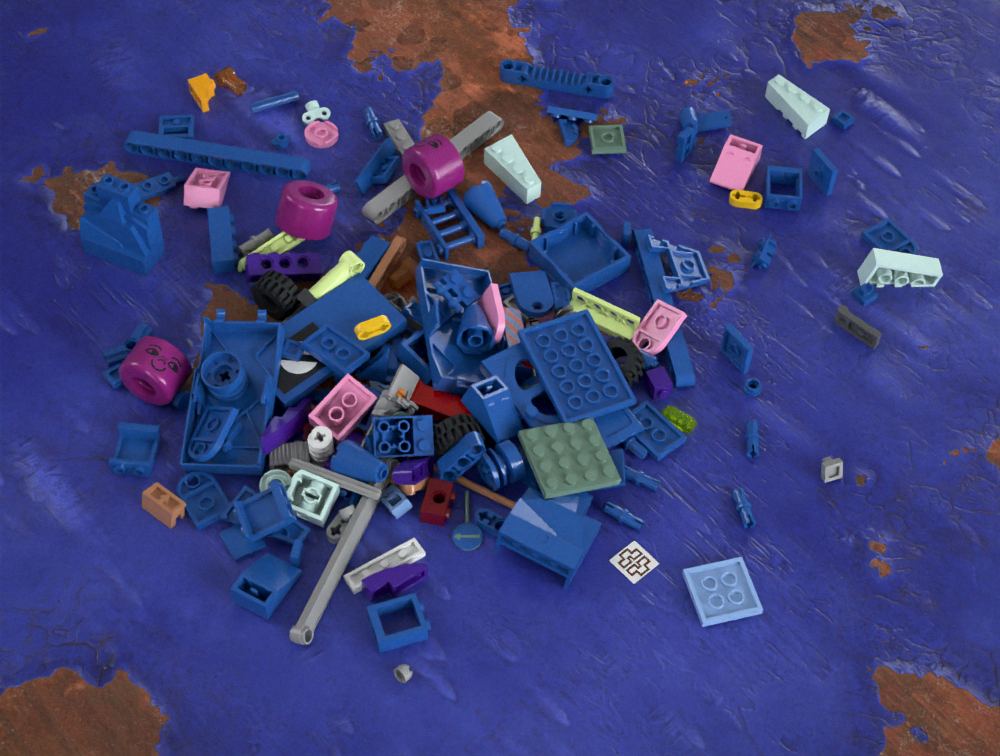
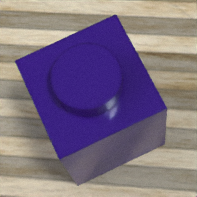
M663 366L645 372L644 384L653 400L671 395L673 383Z

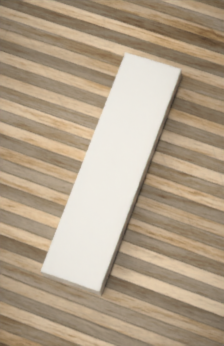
M414 537L343 575L344 580L353 594L362 591V579L387 568L412 564L423 558L425 551Z

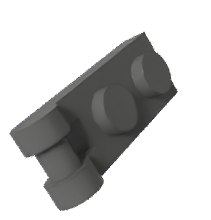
M838 306L834 322L872 349H875L879 344L882 333L850 313L847 306Z

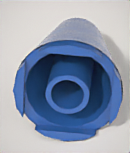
M487 180L481 181L482 185L477 187L475 184L463 195V203L471 213L490 228L501 230L506 226L507 217L491 183Z
M471 304L464 309L456 342L463 353L481 355L483 351L487 349L489 351L493 347L495 337L482 308L477 304Z
M345 440L337 446L338 452L331 459V471L365 482L380 483L387 478V464L355 441Z

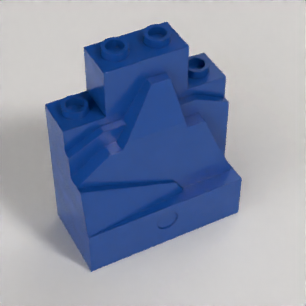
M106 173L97 184L93 183L83 194L85 213L80 218V238L84 252L147 276L166 252L157 207L141 201L138 185Z
M528 487L500 528L493 552L497 554L503 545L566 577L563 588L568 589L601 527V523L597 522L596 519L585 516L590 508L593 496L585 491L544 499L540 491Z

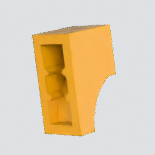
M207 73L188 79L189 91L202 112L210 111L208 102L211 97L215 96L214 89L216 85L214 80L210 79Z

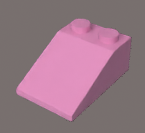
M195 168L184 185L183 205L193 209L199 207L206 209L221 207L230 172Z
M347 373L308 415L309 424L314 428L324 426L330 429L333 443L338 446L357 428L378 397Z

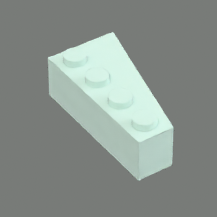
M779 74L768 82L765 97L777 110H781L783 117L793 123L794 129L799 130L804 139L827 123L830 109Z
M512 134L484 149V164L526 204L540 197L541 181Z
M873 248L857 271L860 286L870 282L872 285H876V287H884V284H894V287H902L906 284H911V287H935L943 276L938 258Z

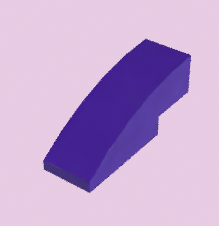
M412 563L376 572L361 580L362 591L371 603L388 592L394 598L427 578L428 566L426 563Z

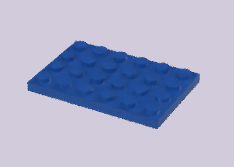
M588 309L518 330L517 335L562 423H574L592 417L596 418L636 404L637 400Z

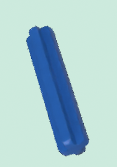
M291 91L250 104V109L252 113L297 101L299 100V95L297 91Z

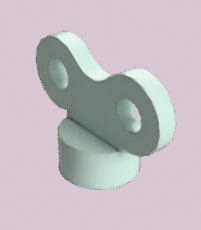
M316 100L310 101L305 105L307 112L303 114L302 121L304 124L309 125L316 119H329L331 113L326 107L320 108Z

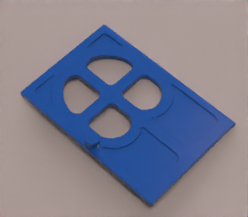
M521 342L481 361V365L490 377L497 375L507 386L517 412L530 428L562 423L558 414L544 415L538 412L537 408L531 403L533 398L546 392L542 382L527 390H523L517 385L515 379L516 365L522 361L531 363ZM628 407L593 418L607 449L645 430Z

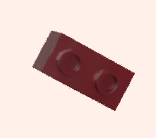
M434 478L429 479L420 510V522L444 527L446 519L449 520L451 517L452 508L450 504L454 503L457 491H454V482Z

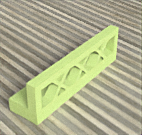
M283 231L251 253L268 254L276 252L278 254H285L306 239L294 237ZM246 256L238 264L237 269L240 273L245 270L244 262Z
M576 287L573 289L570 306L574 309L573 311L579 312L588 309L599 330L616 338H627L630 342L632 341L633 334L640 324V317ZM627 319L633 321L634 324L629 323Z

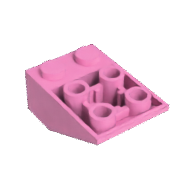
M730 134L710 178V182L730 190H744L760 160L763 145Z

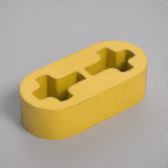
M732 190L729 195V203L740 208L759 209L763 201L760 193L752 191Z
M380 315L359 323L354 328V332L358 340H366L388 331L391 328V323L387 316Z

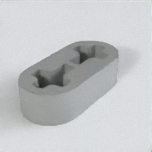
M340 513L337 514L327 528V539L333 544H338L349 523L348 521L344 522ZM339 530L340 535H339V534H335L334 536L332 535V532H333V533H336V532Z

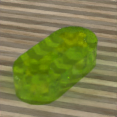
M667 405L661 412L676 428L686 434H690L697 426L693 417L674 406Z

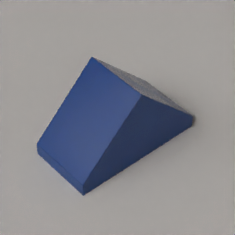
M389 347L359 366L356 375L358 379L386 382L390 359Z

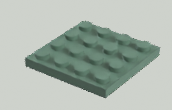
M593 417L574 423L563 422L519 431V440L544 499L620 485L621 478Z

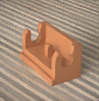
M158 482L142 492V508L170 529L175 527L177 517L181 520L183 519L186 503Z

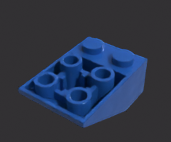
M497 375L470 385L460 400L497 444L518 435L520 430H524L510 391Z
M432 415L372 417L374 456L377 458L434 455Z
M266 553L242 572L230 588L232 602L268 620L303 571Z

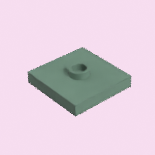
M622 125L588 126L592 154L626 153Z

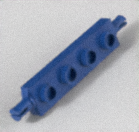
M167 172L135 183V185H138L140 199L144 201L176 190V183L186 181L184 174L173 177Z

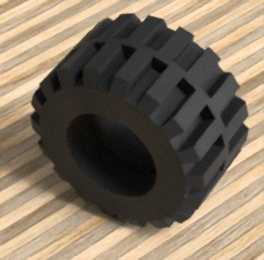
M266 271L251 288V296L261 310H266L267 315L276 320H284L301 304L296 298L300 293L298 287L291 279L278 271Z
M613 337L609 338V342H606L614 359L627 356V361L620 370L629 387H632V383H637L639 381L638 377H642L644 374L642 370H645L643 354L627 338L617 337L616 340Z
M470 414L454 415L440 422L433 429L434 447L439 458L446 454L469 432H479L484 444L486 442L476 418Z

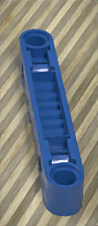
M505 59L500 63L499 78L505 83L603 99L610 98L613 95L614 78L609 75L587 72L584 75L580 72L577 75L576 71L570 74L569 70L566 73L562 69L557 72L556 68L551 71L550 67L544 70L543 66L538 69L537 65L533 67L528 62Z

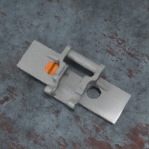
M401 364L389 389L382 391L372 412V417H392L399 408L407 409L406 413L409 416H413L419 407L410 398L420 377L404 364ZM371 418L372 424H371V426H370V428H369V430H368L366 436H367V435H373V420H372V418ZM364 439L361 446L367 450Z

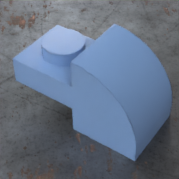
M394 484L384 491L380 499L396 520L413 507Z

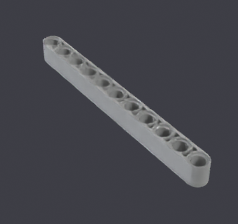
M488 111L449 141L455 146L461 159H464L499 132L504 125V120L493 112ZM404 174L367 202L362 209V214L374 223L379 224L418 193L410 186Z

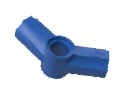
M141 323L136 327L131 337L123 342V345L102 351L107 366L110 367L122 363L142 337L153 335V329L147 324Z

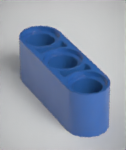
M472 431L466 434L437 461L436 466L441 480L456 481L485 454L486 448L479 432Z

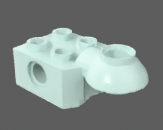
M278 469L270 470L263 475L259 484L260 492L270 488V482L278 480L284 484L295 516L324 527L340 493L339 484L302 469L296 472L292 479L288 473Z

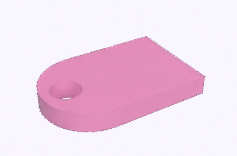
M491 283L477 305L482 308L494 333V344H497L504 333L505 314L498 284Z
M657 299L635 330L632 342L639 350H643L651 355L658 354L666 347L687 315L683 311ZM649 342L646 348H642L644 343Z

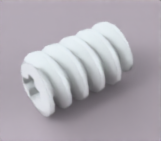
M317 426L308 435L307 441L311 462L314 465L323 467L327 459L334 453L333 436L327 427Z

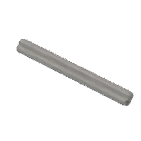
M295 457L289 461V468L295 471L305 470L339 484V487L374 500H379L382 490L380 488Z

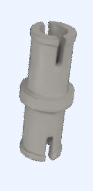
M266 229L257 236L253 235L250 237V240L237 247L239 253L244 257L274 238L273 234L269 229Z

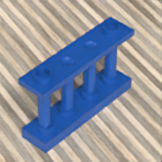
M454 188L447 191V197L444 200L445 207H451L453 211L432 219L427 214V206L422 207L419 200H415L414 216L416 219L419 218L435 243L438 254L442 255L445 261L449 260V250L471 242L475 244L477 249L484 247V233ZM454 218L460 221V224L440 231L435 227L437 224ZM461 230L468 233V236L448 243L442 238Z

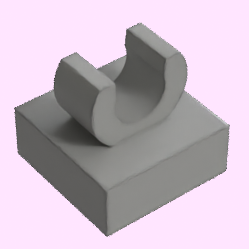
M826 457L822 459L821 479L825 483L843 478V461L840 458L832 459L831 457Z

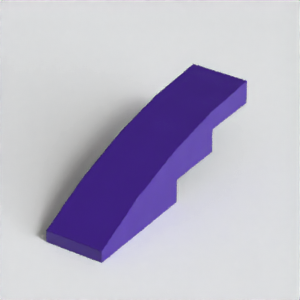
M302 398L297 407H289L282 417L274 416L260 437L262 454H268L281 446L309 420L308 415L312 412L310 398Z

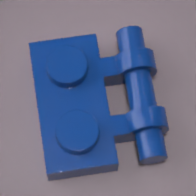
M692 120L691 124L684 131H681L677 137L678 145L675 149V161L682 163L687 158L691 149L696 144V134L699 129L696 120Z
M456 269L445 275L440 282L437 280L433 284L437 290L436 293L442 296L448 302L447 305L450 309H454L457 314L480 297Z

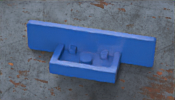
M390 138L384 140L354 181L361 194H366L372 184L387 183L402 162L399 155L393 156L396 148Z

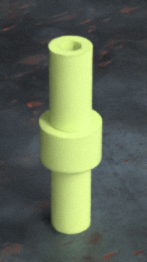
M534 217L533 227L530 232L531 241L541 236L540 217Z

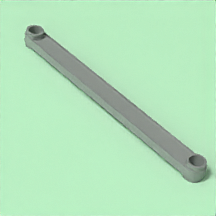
M392 457L379 458L387 464V478L380 483L369 482V485L382 490L381 497L393 475L394 468L398 465L397 459ZM362 495L297 624L290 630L289 636L292 642L301 645L311 643L314 635L313 632L381 497L379 500H374Z

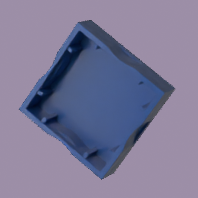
M588 212L529 242L528 256L542 271L546 272V275L552 282H559L561 286L567 287L571 293V299L572 291L575 287L589 293L629 271L631 255L616 240L607 235L602 226Z

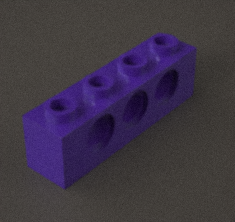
M313 251L305 253L288 252L286 254H278L276 252L268 254L251 253L246 256L244 262L247 283L257 282L268 270L278 271L292 281H318L323 274L320 253H314ZM279 264H284L287 268H282ZM298 264H303L305 267L302 268ZM261 265H267L269 268L265 269Z

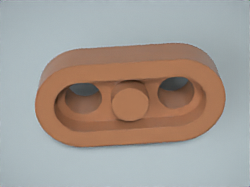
M428 476L416 485H399V490L404 492V495H414L416 491L426 489L430 477Z

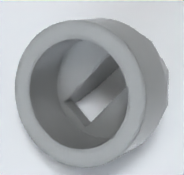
M351 505L339 510L341 518L349 522L355 507Z
M401 664L394 669V675L399 682L405 683L412 677L413 671L408 669L409 665Z

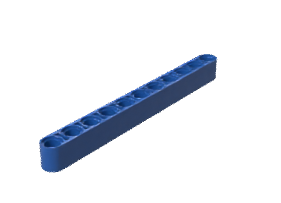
M136 130L129 132L124 143V149L132 154L297 181L306 180L311 168V162L302 157Z
M652 229L632 230V241L651 307L657 299L675 307L671 293H663L659 281L662 276H665L659 252H649L645 241L647 235L654 236ZM680 326L663 349L675 388L695 385L694 370Z

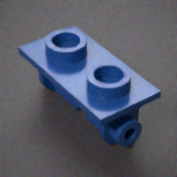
M769 234L766 238H761L758 242V250L751 257L753 259L751 268L755 264L761 270L768 268L771 257L777 248L776 242L770 240L772 234Z

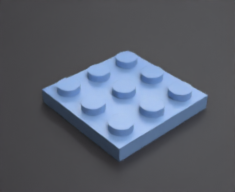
M742 557L683 569L682 574L702 627L762 614L763 608Z

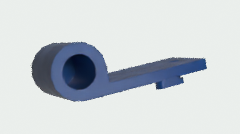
M685 107L679 112L683 131L691 124L692 120L698 122V132L733 126L729 109L696 115L695 109Z

